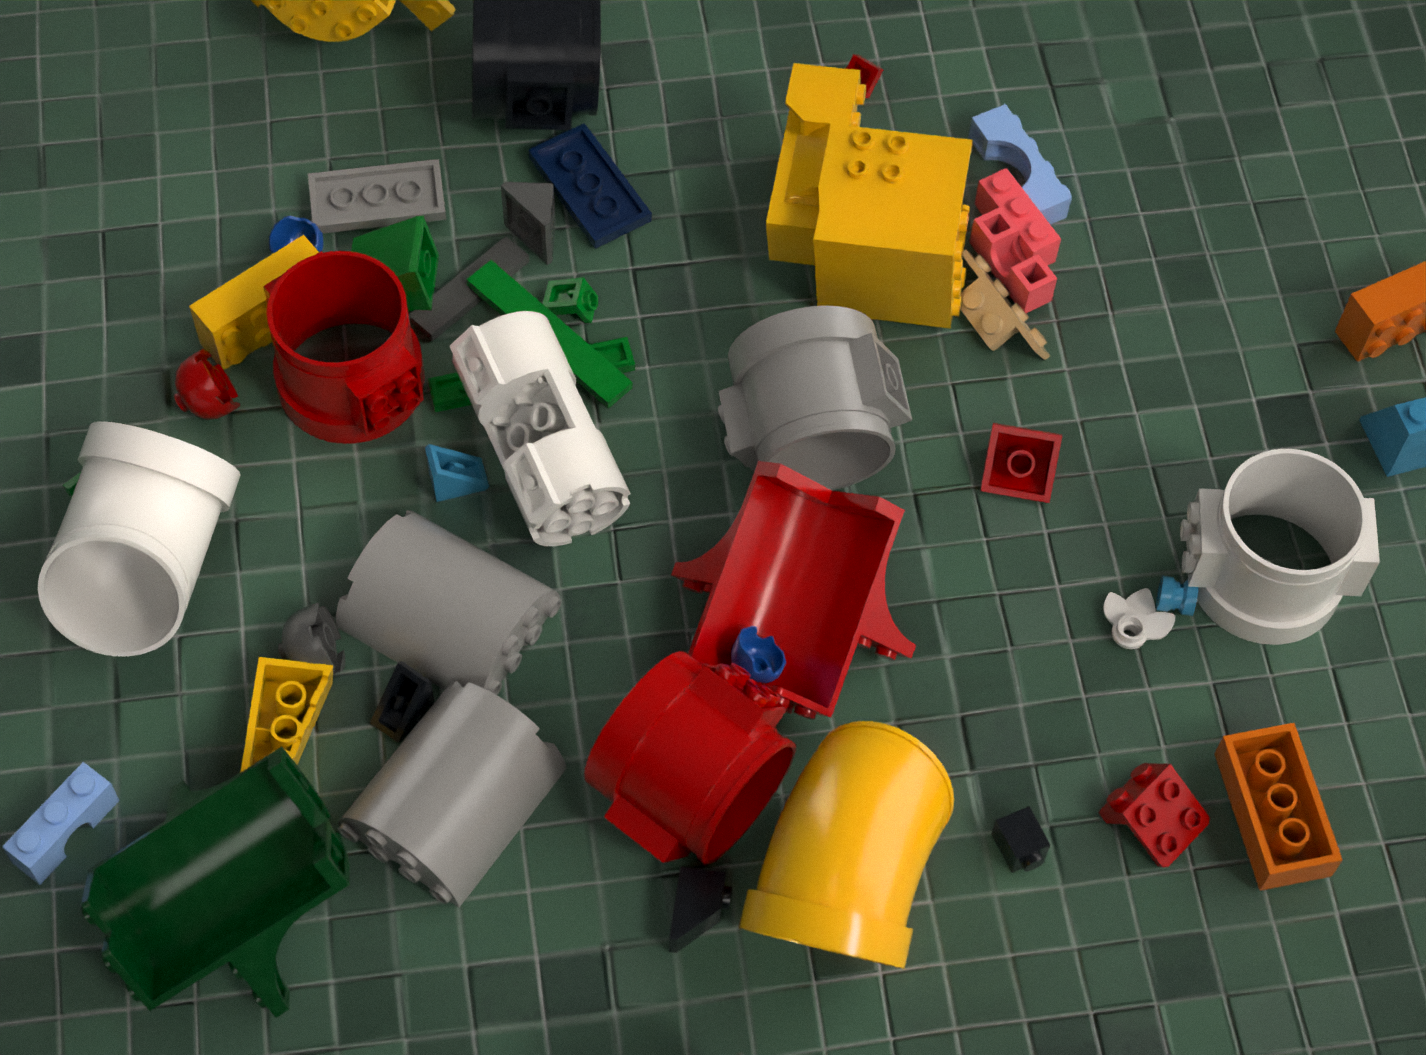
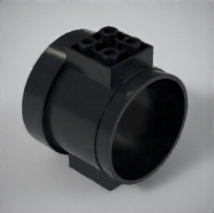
M473 0L472 119L505 120V129L571 130L572 115L589 114V116H596L599 99L601 58L600 0Z

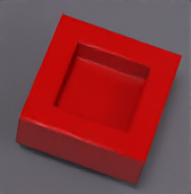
M853 54L846 69L860 70L861 84L866 85L865 98H869L883 69L858 54Z

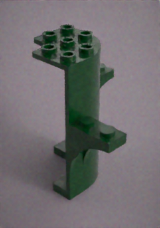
M283 747L278 748L236 776L211 788L192 791L184 780L180 781L170 788L166 821L88 870L81 902V911L91 925H97L105 934L101 954L103 963L110 972H117L124 980L130 996L136 1002L141 1001L149 1011L227 962L235 977L239 980L244 979L252 988V995L261 1008L267 1007L275 1018L289 1010L290 990L284 983L277 966L276 955L286 932L302 915L349 886V860L341 835L338 832L335 833L331 828L328 820L331 818V815L325 804Z

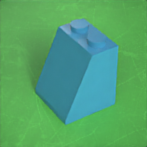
M1426 397L1397 404L1360 417L1359 421L1387 477L1426 467Z

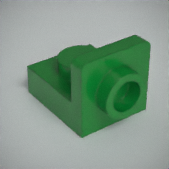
M584 277L548 281L542 304L555 315L576 313L584 323H592L594 312L598 307V295Z

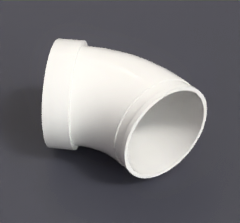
M93 422L90 424L78 457V462L83 466L57 536L39 574V600L45 615L52 625L73 643L103 655L121 657L141 655L164 645L180 627L220 512H226L230 508L240 478V472L222 458L176 438L121 423Z

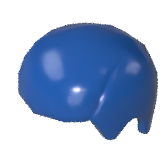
M286 216L274 225L269 235V249L273 254L304 235L320 252L323 250V233L316 223H312L307 218Z
M756 626L741 629L731 648V662L745 669L751 675L750 678L757 682L769 683L778 679L786 665L784 652L775 644L774 637H759Z

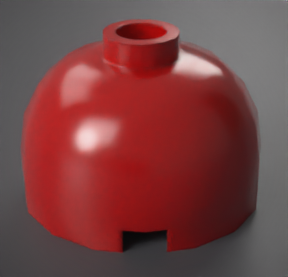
M201 349L188 357L177 369L175 375L177 393L174 394V399L184 412L190 410L195 416L205 420L218 419L240 407V403L233 402L232 398H237L238 394L219 363L212 366L207 360L212 355L205 349Z

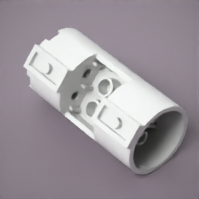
M520 311L499 316L480 326L471 325L450 345L453 353L452 361L480 423L484 426L504 469L505 479L534 542L542 546L566 545L572 543L571 536L583 534L588 530L591 535H594L611 525L628 509L630 505L628 495L631 493L603 434L595 428L576 388L575 375L546 316L533 311Z

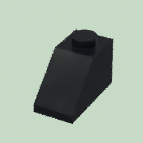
M680 866L669 937V952H679L718 924L722 909L729 910L732 887L725 886L726 872Z

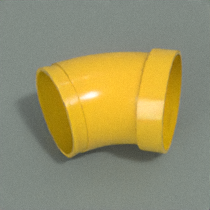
M857 721L841 725L832 730L809 759L787 798L771 837L756 890L748 889L739 928L854 958L905 969L913 929L906 927L913 898L926 862L939 836L950 820L954 807V793L950 778L935 754L914 736L884 723Z

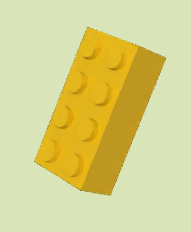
M304 235L189 306L200 344L224 370L231 365L242 362L247 355L272 342L267 321V300L263 286L284 274L296 263L319 253Z

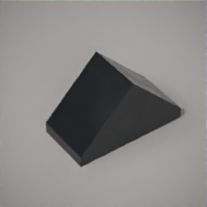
M398 662L370 724L397 743L402 742L435 702L431 681L404 662Z

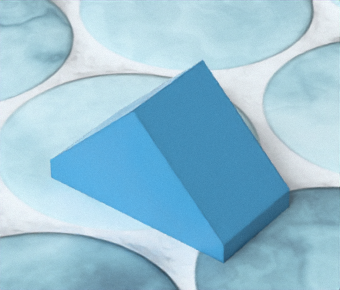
M431 444L425 447L429 476L437 502L485 491L489 488L480 457Z

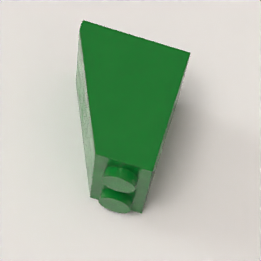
M415 216L353 238L351 252L373 257L384 263L395 273L404 288L408 311H431L439 253L424 216Z

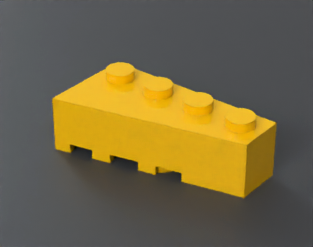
M265 657L258 658L240 773L280 747H283L296 765H298L333 684V665Z

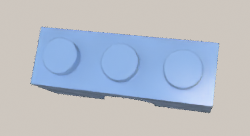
M82 762L2 847L16 867L41 885L67 857L64 847L70 835L84 823L94 828L120 800L112 784L86 763Z

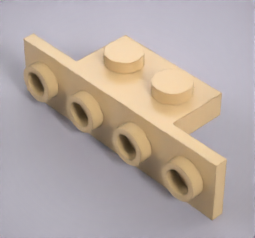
M965 249L962 256L979 278L961 292L960 309L992 351H995L1017 332H1020L1034 352L1044 360L1049 358V353L1043 347L1048 342L1037 328L1034 327L1030 330L1025 323L1029 318L1018 303L1012 305L1006 298L1010 294L1006 286L998 278L993 281L988 274L992 268L980 254L974 257Z

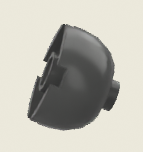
M319 603L303 607L287 619L282 630V642L278 644L281 659L333 665V674L344 670L345 651L343 650L337 654L336 640L341 639V635L334 618L325 606L319 607Z

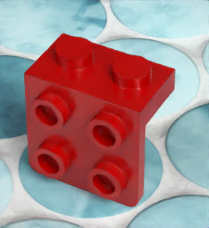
M1143 763L1131 772V779L1123 787L1114 790L1107 797V803L1098 813L1106 824L1127 825L1156 865L1166 868L1208 826L1210 818L1171 764Z

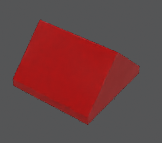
M993 423L987 445L980 491L1050 503L1062 434Z

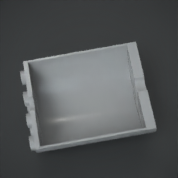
M407 510L404 517L396 514L389 519L371 538L358 557L347 578L353 581L348 594L340 597L338 602L336 625L338 629L395 662H404L444 690L453 681H457L463 688L469 682L487 689L498 696L502 688V680L508 672L511 674L515 672L522 660V654L519 651L524 645L528 646L529 644L532 646L536 643L542 632L543 623L548 617L553 618L562 604V599L554 589L416 512Z
M453 681L338 821V831L353 843L359 840L369 847L368 851L379 861L386 863L388 860H394L401 866L398 871L403 877L416 884L420 881L428 886L430 894L441 903L447 904L450 901L460 908L567 769L566 763L554 743L543 742L536 735L540 728L513 705L478 685L468 682L463 688L457 681Z

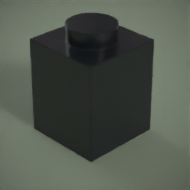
M1030 806L995 821L991 835L1012 873L1022 868L1024 871H1031L1045 862L1044 859L1050 848V843Z

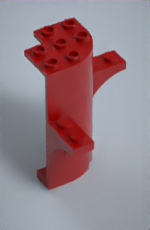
M758 461L741 509L727 533L711 550L701 557L688 562H676L671 576L684 581L683 588L698 594H702L703 591L709 594L688 654L704 666L719 665L720 663L730 666L732 663L731 648L741 629L756 626L759 637H774L775 644L784 652L786 665L779 678L772 682L761 683L751 678L748 680L759 688L761 685H764L775 691L781 697L778 702L787 708L785 711L787 714H792L794 708L793 713L807 719L815 720L816 714L831 718L857 646L867 649L873 646L876 648L874 654L895 661L896 656L912 659L916 644L909 641L895 625L888 609L885 594L887 561L905 510L879 496L832 491L781 463Z

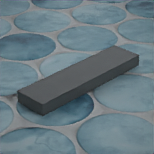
M505 236L433 295L431 311L414 310L409 314L410 323L431 341L435 340L483 300L467 286V278L490 260L494 261L512 277L529 263V255Z

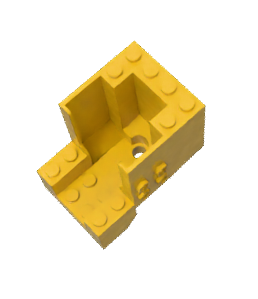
M793 63L785 105L789 108L766 219L769 260L815 265L817 306L847 307L864 313L870 319L951 329L953 316L959 317L960 294L961 288H964L966 268L962 267V254L970 207L963 204V197L973 140L860 127L861 112H857L858 105H864L866 96V85L861 84L860 70Z

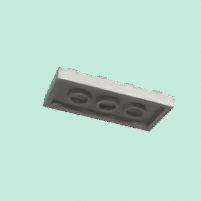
M439 159L308 173L312 223H316L323 234L386 227L415 216H424L426 222L446 220Z

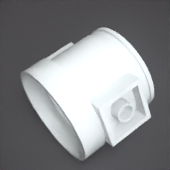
M1276 449L1249 458L1235 470L1225 490L1199 488L1194 502H1189L1187 520L1183 519L1181 522L1180 538L1181 541H1186L1187 551H1184L1182 555V572L1188 573V587H1199L1197 601L1216 624L1239 638L1255 643L1268 645L1288 644L1305 639L1316 633L1332 617L1343 595L1362 596L1380 563L1374 498H1363L1360 489L1353 479L1338 465L1320 455L1304 450ZM1245 515H1268L1292 522L1307 531L1320 543L1332 564L1312 570L1289 569L1272 564L1255 554L1244 544L1235 531L1231 519Z

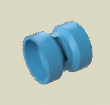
M1162 575L1157 592L1156 610L1168 612L1171 609L1175 610L1177 608L1181 615L1193 616L1199 587H1188V580L1180 584L1174 577Z

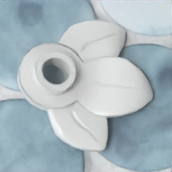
M1148 588L1133 593L1126 600L1116 593L1110 592L1103 605L1104 615L1113 625L1112 637L1119 646L1125 649H1137L1144 645L1146 640L1162 639L1171 631L1175 623L1174 614L1155 612L1154 600ZM1130 630L1135 636H1128L1123 631Z

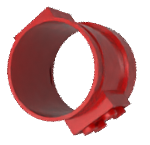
M320 251L296 263L284 274L263 286L267 300V321L275 350L273 374L278 396L287 416L302 431L327 442L341 444L367 442L382 437L398 428L410 417L420 402L424 400L425 371L421 346L410 325L406 294L398 277L384 263L357 252L330 251L323 253ZM367 324L380 327L392 333L388 340L375 351L351 361L321 362L306 358L295 352L304 341L314 334L337 325Z
M677 651L661 660L641 678L622 700L602 729L589 754L585 766L584 779L590 786L612 802L604 818L662 863L687 857L693 852L701 862L710 864L731 849L763 812L778 790L793 762L796 744L789 738H784L775 729V726L787 710L785 706L778 702L781 697L775 691L764 685H761L760 688L748 680L751 675L737 664L731 663L729 666L720 663L719 665L704 666L685 651Z

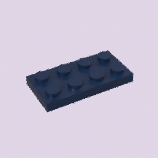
M585 123L528 150L532 163L546 182L553 184L554 193L595 249L652 221L651 211Z

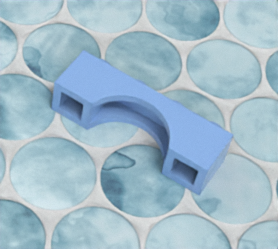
M1006 104L972 117L968 138L973 140L972 143L983 160L1002 161L1018 169L1026 181L1022 189L1050 225L1067 218L1071 203L1070 191L1057 179L1051 163L1045 161L1039 153L1035 140L1031 137L1029 138L1023 130L1019 117L1016 114H1012Z

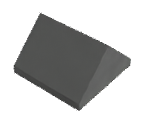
M503 183L501 185L504 225L547 265L553 262L556 225L553 184Z

